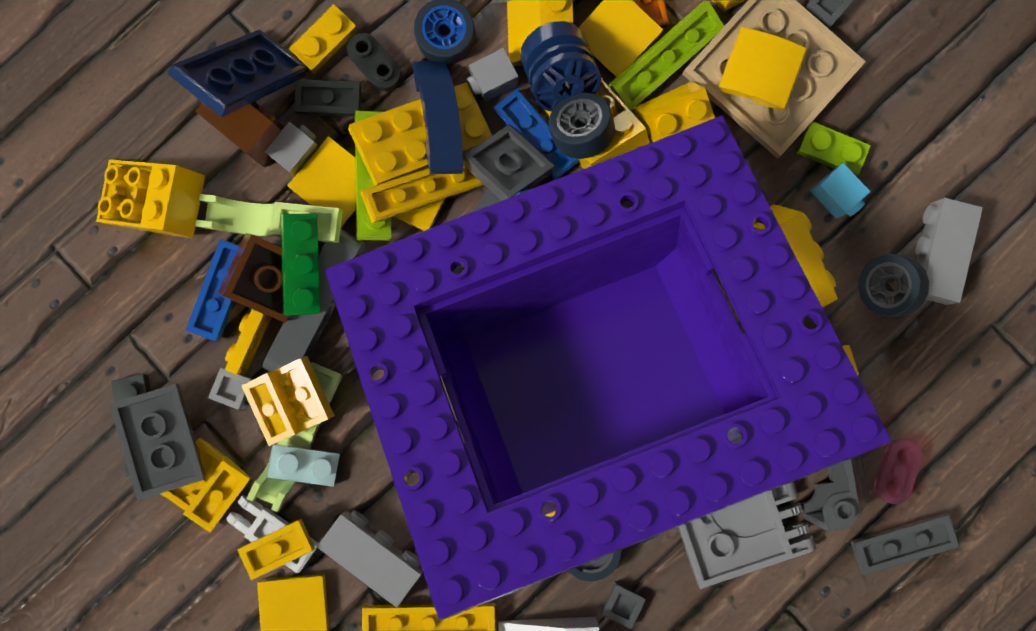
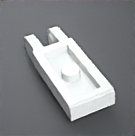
M245 495L241 496L238 503L242 508L257 517L253 524L240 514L230 512L226 518L231 525L244 533V537L251 542L290 524L267 507L263 508L257 501L252 502L246 499L247 496ZM311 538L315 549L284 565L299 574L319 543Z

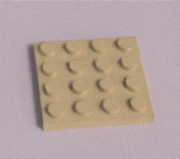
M748 0L691 62L682 75L690 82L705 87L709 99L778 159L866 61L796 0ZM741 27L775 35L807 49L785 111L753 104L750 98L720 91L719 84Z

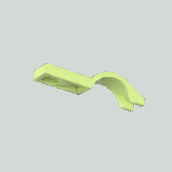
M199 195V201L206 202L208 205L205 221L196 220V227L244 235L249 233L262 237H282L281 214L316 213L318 241L339 243L343 210L339 208L283 202L258 204L214 195Z
M311 362L330 404L342 375ZM321 423L279 441L277 444L311 449L315 434ZM268 463L263 473L254 482L246 499L254 502L256 498H260L273 504L271 510L279 512L296 482L267 478Z

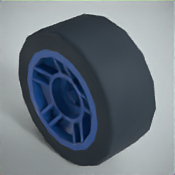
M432 0L427 2L418 11L414 21V35L421 53L428 60L454 64L463 60L471 52L475 43V25L470 11L461 2L456 0ZM443 27H447V30L450 31L449 35H440Z

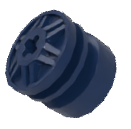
M565 21L549 22L537 27L527 36L521 47L520 59L538 105L552 112L554 107L563 99L582 92L596 94L600 87L601 75L583 31L575 24Z

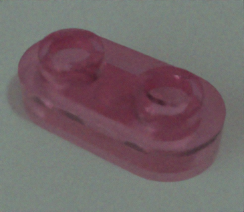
M897 439L886 447L874 482L875 492L881 500L891 504H901L910 497L922 463V451L916 443L910 440ZM900 450H903L905 453L902 461L897 459V453ZM892 480L894 482V489L888 492L886 485Z

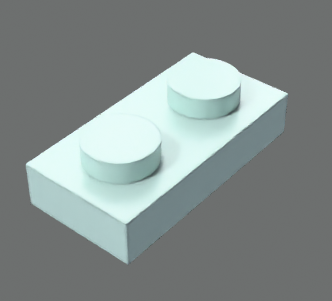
M273 444L266 476L273 479L334 487L340 454Z

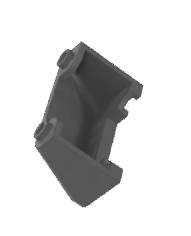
M862 455L827 468L830 481L814 483L816 491L809 501L801 502L804 519L827 531L848 528L858 520L869 501V491Z

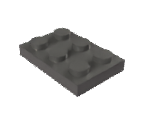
M179 384L109 404L137 501L207 479Z

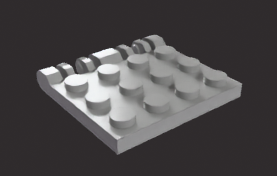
M740 436L731 442L740 443L742 441V437ZM794 481L678 527L696 583L700 589L813 552L817 549L812 535L800 536L809 532L808 522L795 523L786 528L783 526L782 519L803 512L801 503H794L777 509L776 505L799 497Z

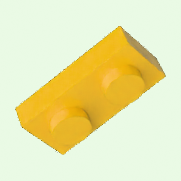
M333 4L289 50L315 74L358 31V28Z
M254 309L251 310L250 314L247 313L243 317L239 325L241 334L238 341L230 346L225 357V361L228 362L225 367L226 371L235 375H246L272 317Z
M299 519L237 549L250 579L253 580L313 551L315 547L302 519Z

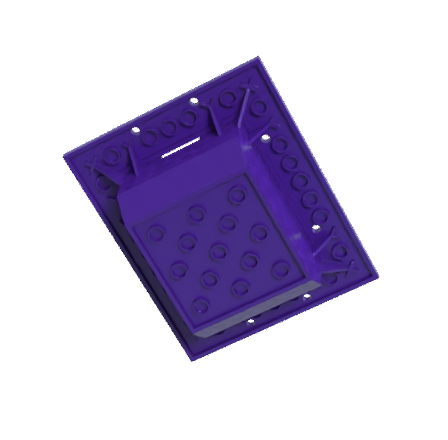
M723 116L325 269L439 620H444L891 442ZM625 201H630L634 205L631 208H624L621 204ZM762 223L766 229L757 230L753 224ZM456 267H465L461 274L453 273ZM714 268L746 332L742 334L713 274ZM803 320H812L816 328H806L803 325ZM384 370V376L381 379H373L376 371ZM442 380H443V382H444V385H445L447 394H448V396H449V399H450L452 408H453V410H454V413H455L456 419H457V421H458V424H459V427H460V430H461V433H462V435H463V438H464L465 443L463 442L462 436H461V434H460V431H459L457 422H456V420H455V417H454L452 408H451V406H450V403H449L447 394H446V392H445V389H444ZM740 436L742 437V441L740 443L731 442ZM412 473H418L420 477L419 482L414 486H409L408 477ZM557 511L556 514L552 517L545 516L549 513Z

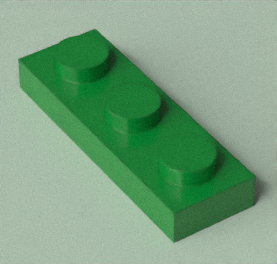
M281 214L284 315L320 314L317 214Z

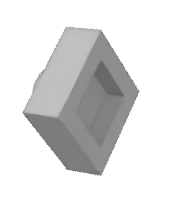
M220 367L208 398L241 410L247 398L241 385L254 379L245 375H235L226 371L224 367Z

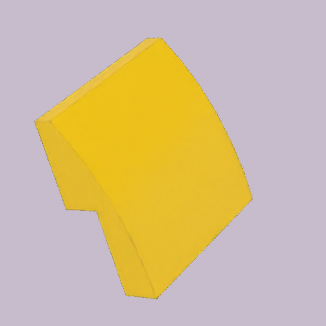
M741 27L719 84V89L724 93L750 98L753 104L785 111L807 49L781 37Z
M328 136L287 186L312 206L332 207L343 210L342 227L356 210L355 157Z
M308 356L297 359L241 385L269 446L334 417V413Z
M200 437L196 444L207 479L160 494L185 510L183 515L208 532H211L251 477L227 456Z

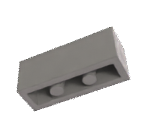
M944 197L930 203L923 215V223L925 224L923 236L919 238L915 253L918 255L917 261L926 270L929 279V291L925 300L945 305L961 302L983 207Z
M345 510L317 545V548L397 608L423 572L419 558L409 550L402 552L394 546L395 540L386 532L379 530L377 533L367 525L369 523L368 519L359 512Z

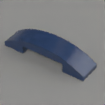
M413 61L412 67L416 92H420L427 135L425 149L429 174H462L463 150L460 119L455 90L448 67L445 62Z

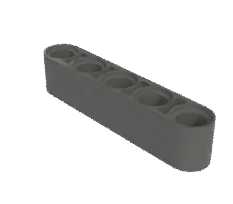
M341 229L339 243H325L318 256L320 314L290 315L286 323H283L263 363L264 369L272 372L302 357L308 356L309 359L336 307L325 269L363 255L366 248L365 241L357 240L356 236Z

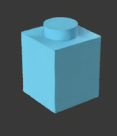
M844 163L833 169L810 190L836 219L845 214L851 217L865 205L862 199L870 193L869 189Z

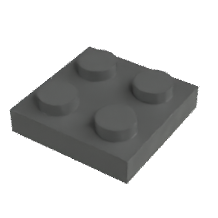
M510 125L463 155V165L501 201L515 196L520 191L531 189L551 175L554 168L551 162Z

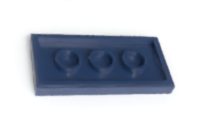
M259 29L172 64L168 75L220 117H224L295 82V80L305 77L308 68Z

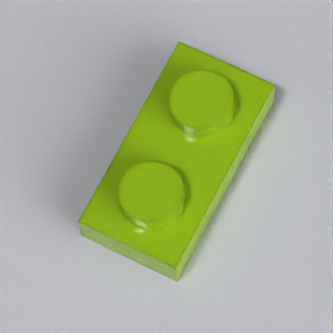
M812 121L806 127L796 153L833 169L844 163L855 176H858L871 145Z

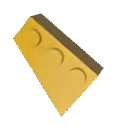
M775 204L771 205L770 208L821 306L824 307L837 300L838 297L834 290V287H836L835 279L824 267L822 262L824 254L821 247L813 241L810 234L812 226L808 217L797 210ZM762 223L753 224L757 230L766 229Z

